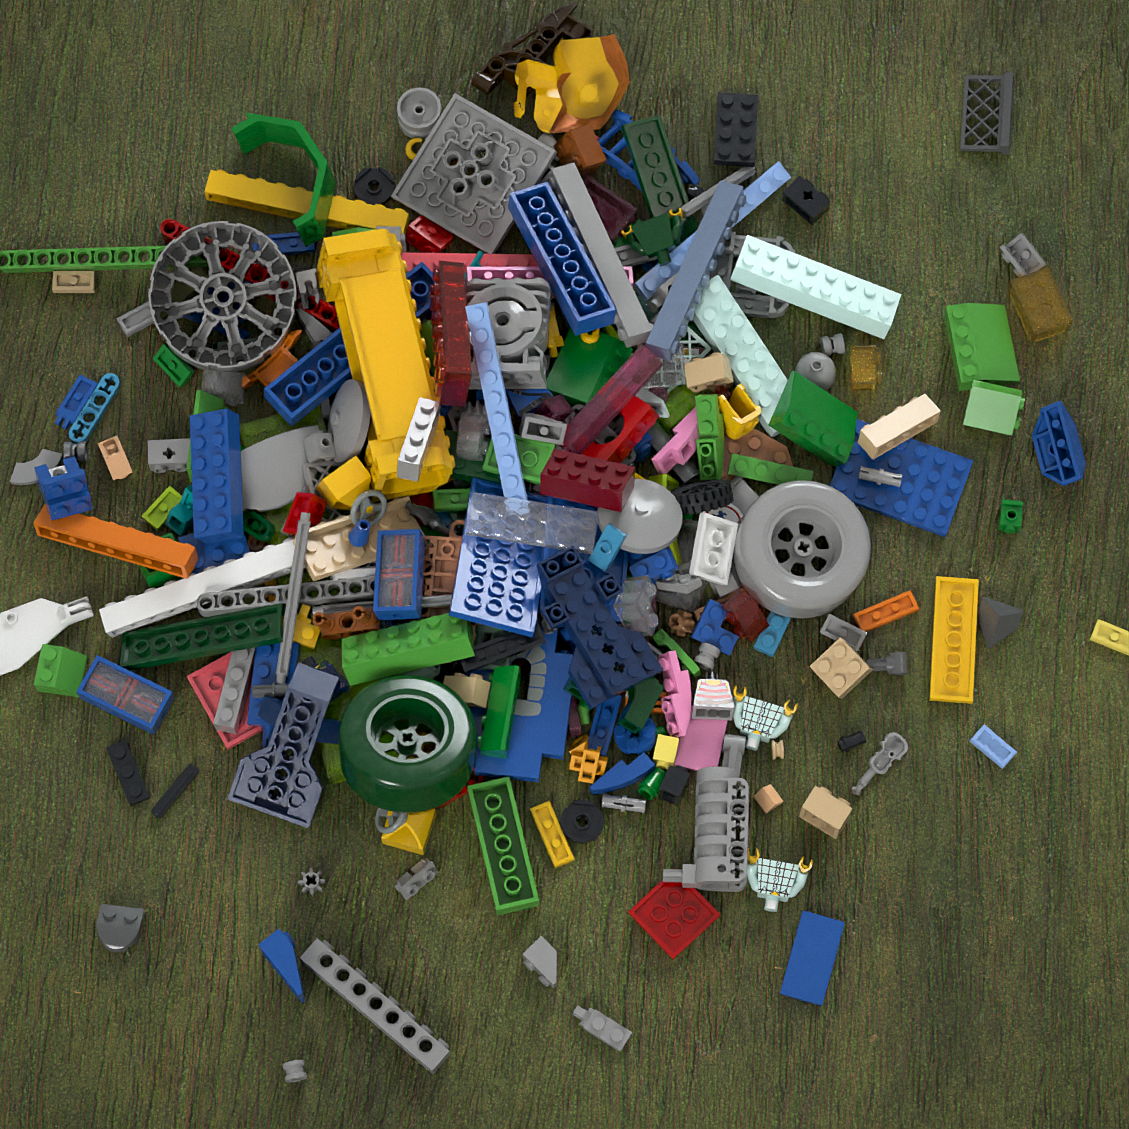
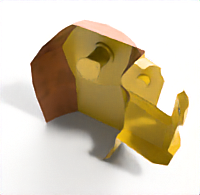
M615 34L595 38L561 39L553 53L554 66L529 59L517 64L514 76L518 90L517 101L514 103V115L517 118H521L525 112L527 87L530 86L536 89L534 120L538 128L547 133L568 132L570 129L591 124L593 130L600 129L608 121L622 100L630 83L628 65Z

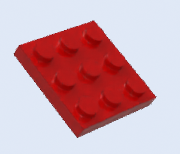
M663 880L628 911V914L672 960L680 955L721 915L695 888H683L682 882H663Z

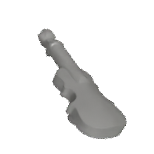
M894 732L888 733L883 741L880 742L881 749L875 752L874 756L869 759L870 768L859 779L857 785L851 788L853 795H860L861 789L868 784L876 773L885 774L888 768L892 766L891 763L894 759L901 760V756L908 750V744L901 735Z

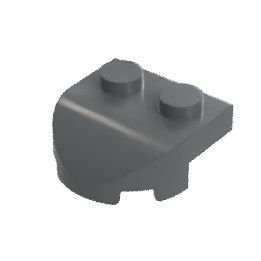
M101 904L96 923L98 941L104 945L105 949L111 952H125L128 947L133 944L136 945L141 937L140 931L144 918V909Z

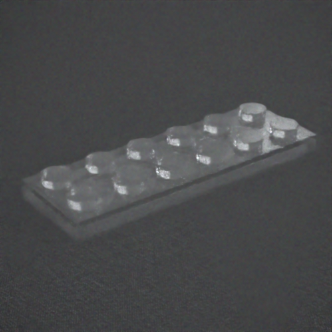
M473 492L466 535L561 550L574 546L577 552L593 554L599 512Z

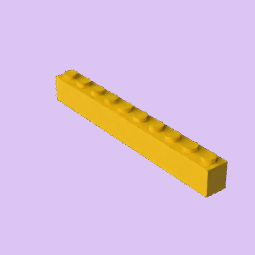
M210 170L204 191L206 200L292 219H297L309 211L313 192L307 191L303 187L292 188L284 183L277 182L274 184L262 178L251 179L243 174H228L224 170ZM336 195L332 198L326 226L342 230L356 227L376 230V226H401L402 234H406L409 225V213L399 208L393 210L381 204L371 205L366 204L362 200L352 201L343 196Z

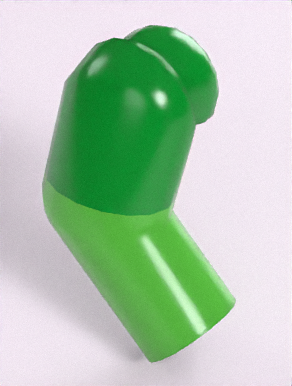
M584 699L579 700L576 708L580 724L591 723L589 707Z

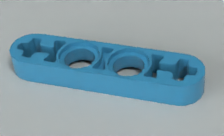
M108 373L98 383L69 430V437L73 444H77L80 441L87 442L121 387L117 375ZM112 380H114L115 386L110 385V387L108 388L106 382H111ZM98 396L106 398L103 405H96L94 403ZM92 413L95 415L94 421L85 422L84 416ZM82 430L83 437L76 439L75 432L80 433Z

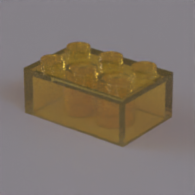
M1049 267L1010 280L1008 292L1031 343L1070 330L1073 320Z

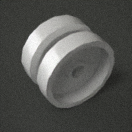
M418 87L403 93L397 104L398 122L402 132L411 139L417 137L426 139L442 114L440 99L434 92Z

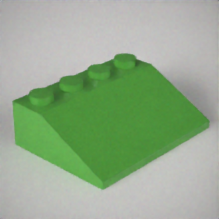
M962 303L946 306L944 319L958 391L971 390L973 380L995 385L1020 383L1005 305Z

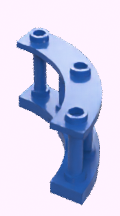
M615 109L611 115L614 120L613 125L598 139V142L607 160L605 162L618 170V173L624 179L628 178L642 192L636 172L633 170L632 159L626 164L617 157L627 146L625 138L623 137L610 151L603 148L619 130L622 131V125L634 122L631 120V115ZM671 147L682 183L695 186L700 181L699 177L685 160L681 163L674 155L676 150Z

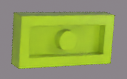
M169 486L142 515V519L159 531L165 525L169 511L180 503L182 495Z

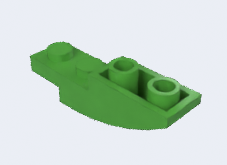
M718 394L695 396L699 438L696 439L700 480H719L722 478L724 461L723 413H719Z

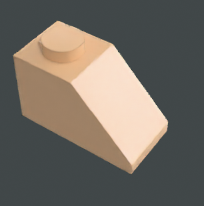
M117 436L98 443L113 480L123 479L132 473L128 459Z

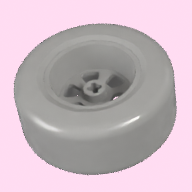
M791 481L775 486L763 493L745 514L736 534L734 546L735 568L745 590L764 608L785 617L812 618L836 609L849 598L860 584L870 561V535L861 512L843 493L819 482ZM799 523L813 526L809 536L800 534ZM784 528H788L793 536L790 542H785L778 538V534ZM820 536H825L829 548L818 549L815 545V540ZM799 546L801 549H805L806 551L803 552V550H798ZM786 550L789 559L784 563H779L775 551ZM814 557H819L826 562V565L820 571H816L811 564V560ZM795 563L804 566V576H797L791 573V568Z

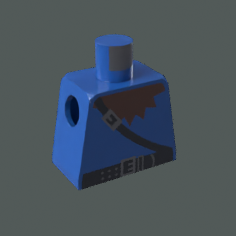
M506 389L507 396L519 422H521L523 412L538 414L554 403L553 395L548 389Z

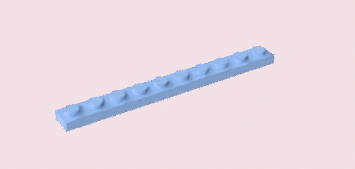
M779 161L744 189L746 202L744 207H740L738 220L736 223H733L732 227L791 178ZM697 230L669 253L672 262L660 266L658 262L633 284L645 301L652 297L663 283L679 271Z
M484 302L465 306L507 513L510 516L529 512L530 508L488 303Z

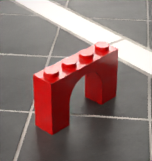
M617 384L604 400L614 411L624 417V426L621 433L609 443L596 444L577 432L565 446L567 452L621 463L627 458L635 445L641 441L649 428L655 424L659 418L657 412L649 404Z

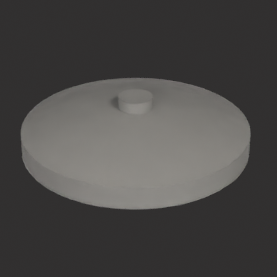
M350 379L343 383L331 406L327 433H332L336 454L333 460L337 463L345 464L354 456H358L367 436L371 411L364 382Z
M635 479L634 488L622 512L600 507L597 510V521L601 532L603 533L607 524L611 523L627 534L620 549L638 554L658 552L672 544L680 532L683 518L682 510L676 497L662 485L645 479Z

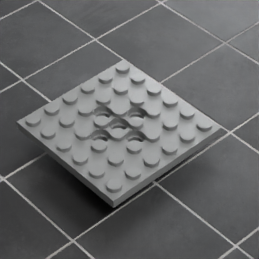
M454 93L395 188L391 198L483 252L495 254L515 222L508 209L510 193L538 185L556 156L557 151ZM486 151V155L483 158H478L481 152ZM459 159L456 165L451 166L453 160ZM470 169H475L473 175H467ZM492 178V182L489 185H484L487 179ZM460 186H465L461 193H457V189Z

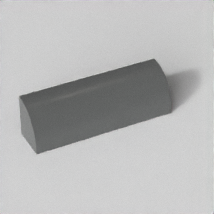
M657 420L647 431L652 437L651 452L654 455L672 439ZM690 458L684 465L677 463L669 471L681 486L693 483L700 478L699 468Z

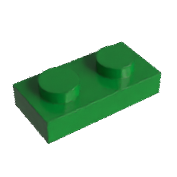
M167 343L163 344L153 357V360L179 387L185 386L195 372L186 361L169 348Z

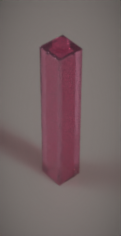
M641 345L570 421L566 427L563 445H560V448L567 452L581 454L663 366L658 357L644 345Z

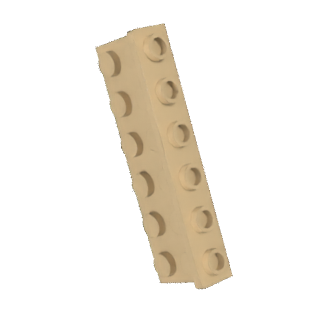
M409 496L404 498L397 497L387 503V509L383 518L376 525L370 527L369 541L362 547H355L349 541L348 534L355 526L351 521L350 515L339 516L330 522L323 521L309 528L304 565L312 580L316 581L376 561L378 530H421L414 515H410L408 509H405L406 503L410 500ZM357 511V518L359 519L361 513ZM379 511L373 512L366 520H372ZM296 536L293 541L294 546L296 545Z

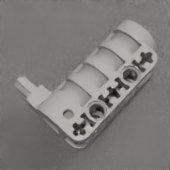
M705 767L696 771L694 864H683V869H663V882H682L683 888H697L705 891L739 892L746 888L749 787L746 780L739 778V771L727 767ZM738 792H741V799H737ZM736 828H741L740 841H736ZM735 870H740L739 878H736Z

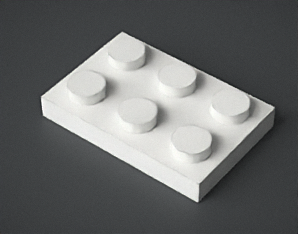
M700 513L689 571L691 576L700 577L703 580L720 585H728L738 523L708 513Z

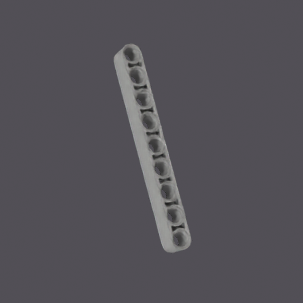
M375 576L301 583L298 608H301L302 604L314 607L321 606V604L331 605L374 601V591L371 588L375 585ZM289 584L203 593L198 596L196 605L199 613L204 617L282 603L286 609ZM355 586L361 588V591L356 594L350 592V590ZM332 589L340 590L336 596L330 595L329 592ZM311 591L319 593L315 598L308 597V594ZM269 595L276 596L273 602L265 601ZM249 597L254 598L255 601L252 604L244 603L245 599ZM228 599L233 600L231 606H223L224 601ZM205 602L212 603L208 609H203L201 606Z

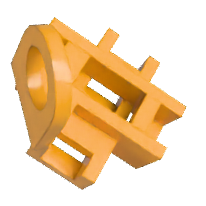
M583 734L570 744L569 753L571 754V759L568 766L569 770L579 771L578 781L594 784L595 775L603 776L606 773L609 757L599 756L600 746H597V750L588 749L589 737L587 734ZM582 774L591 776V778L583 777Z

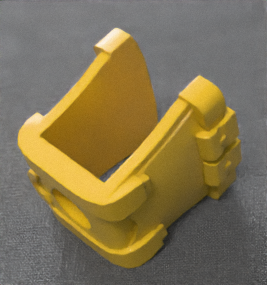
M739 384L734 389L729 402L723 394L718 397L719 413H723L724 429L728 437L733 440L750 433L759 422L758 417L761 414V408L752 402L745 392L746 388L743 384Z

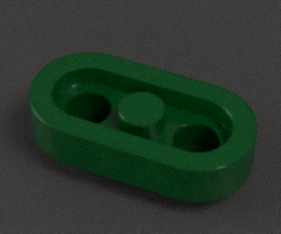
M252 510L243 513L244 531L262 542H268L273 538L275 534L273 523Z

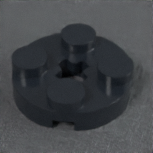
M371 167L363 169L357 174L354 181L356 198L366 202V204L385 205L391 200V195L395 190L391 174L379 167L378 169H372ZM370 184H378V190L371 191Z
M576 800L562 812L561 828L565 837L575 843L586 844L595 841L603 830V814L591 801ZM585 817V821H589V823L585 824L584 827H580L576 820Z

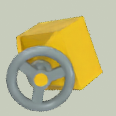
M354 456L325 477L316 487L330 508L351 510L350 517L354 525L362 519L366 520L373 512L379 511L369 521L370 527H372L383 518L387 509L385 495L379 490H369L371 475L357 456ZM377 496L381 503L374 504L368 497ZM357 511L361 513L359 519L357 518Z
M378 808L375 824L377 829L383 833L381 837L382 844L424 855L436 818V810L398 813ZM382 816L387 818L385 827L382 824Z

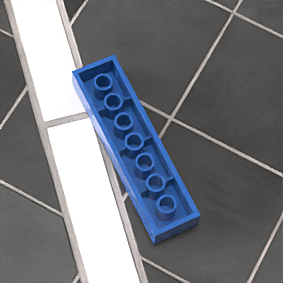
M541 183L510 193L508 209L543 276L549 283L550 289L575 336L613 324L616 308L549 183Z

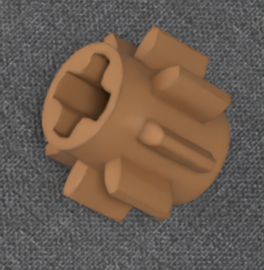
M678 609L677 614H671L668 623L671 633L681 637H685L686 633H692L695 624L691 618L693 614Z

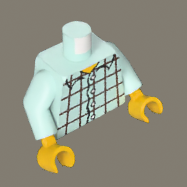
M737 685L734 687L733 719L735 726L740 729V734L747 737L746 748L756 751L760 741L769 743L770 739L777 738L787 730L793 716L792 713L798 708V703L794 709H790L788 707L790 700H788L784 707L747 697L745 686L744 692L740 694L736 691Z
M748 848L747 879L751 888L757 892V897L766 899L765 910L777 912L779 901L787 902L789 897H795L804 887L808 871L813 865V860L811 859L808 866L803 864L804 857L800 859L799 865L759 858L760 855L757 848L756 855L750 856Z

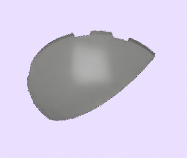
M318 425L281 433L241 451L242 502L244 511L245 509H257L259 512L269 511L294 501L296 493L301 492L306 484L302 465L308 463L304 439L310 436L311 432L318 431ZM309 469L311 476L315 478L318 471L316 469Z

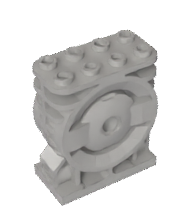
M540 277L533 279L513 278L511 280H503L501 278L482 280L473 278L466 283L465 306L484 302L488 303L505 389H547V361L544 352L549 340L548 322H550V300H552V291L549 283ZM464 306L463 330L467 347L460 352L456 372L464 389H482L466 308ZM508 322L506 325L500 326L502 323Z

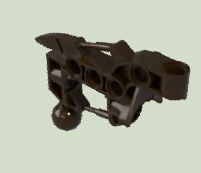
M577 2L556 9L538 22L536 28L524 36L522 35L511 43H504L503 52L497 53L489 59L484 67L475 74L471 85L488 95L505 79L518 90L514 76L518 63L529 59L546 64L545 60L555 50L561 39L593 38V29L571 16V13L577 7ZM537 33L522 51L513 49ZM527 87L526 98L532 93L534 88Z

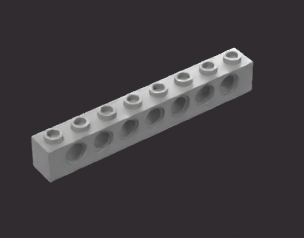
M317 938L300 957L301 962L430 1073L434 1074L450 1056L449 1045L441 1038L436 1040L431 1036L433 1032L426 1025L422 1024L420 1026L414 1021L416 1017L408 1010L403 1012L398 1007L400 1004L392 996L388 998L381 993L383 989L375 982L370 984L365 979L366 975L359 968L354 970L348 965L350 961L344 955H336L332 951L334 948L326 940L321 942ZM331 958L333 963L329 967H323L321 965L322 960ZM347 972L349 973V978L346 981H340L337 979L339 973ZM357 986H364L366 991L363 995H356L354 989ZM380 1000L382 1001V1006L376 1010L370 1007L371 1002ZM390 1014H397L399 1020L391 1024L387 1022V1017ZM413 1028L416 1033L413 1037L407 1038L403 1035L405 1029ZM429 1042L432 1044V1049L428 1052H423L420 1050L421 1044Z

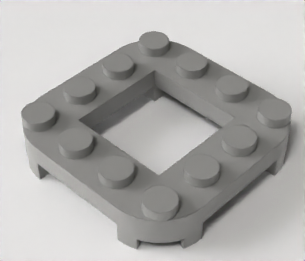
M731 232L730 238L725 240L723 254L718 256L716 269L714 272L711 271L710 276L711 279L719 275L729 292L733 257L739 256L746 236L735 235L736 232ZM777 236L776 239L754 237L795 253V250L783 237ZM730 292L745 316L770 319L781 317L790 306L789 302L773 296Z

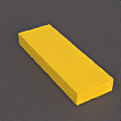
M550 801L530 808L531 815L554 868L574 861V856Z

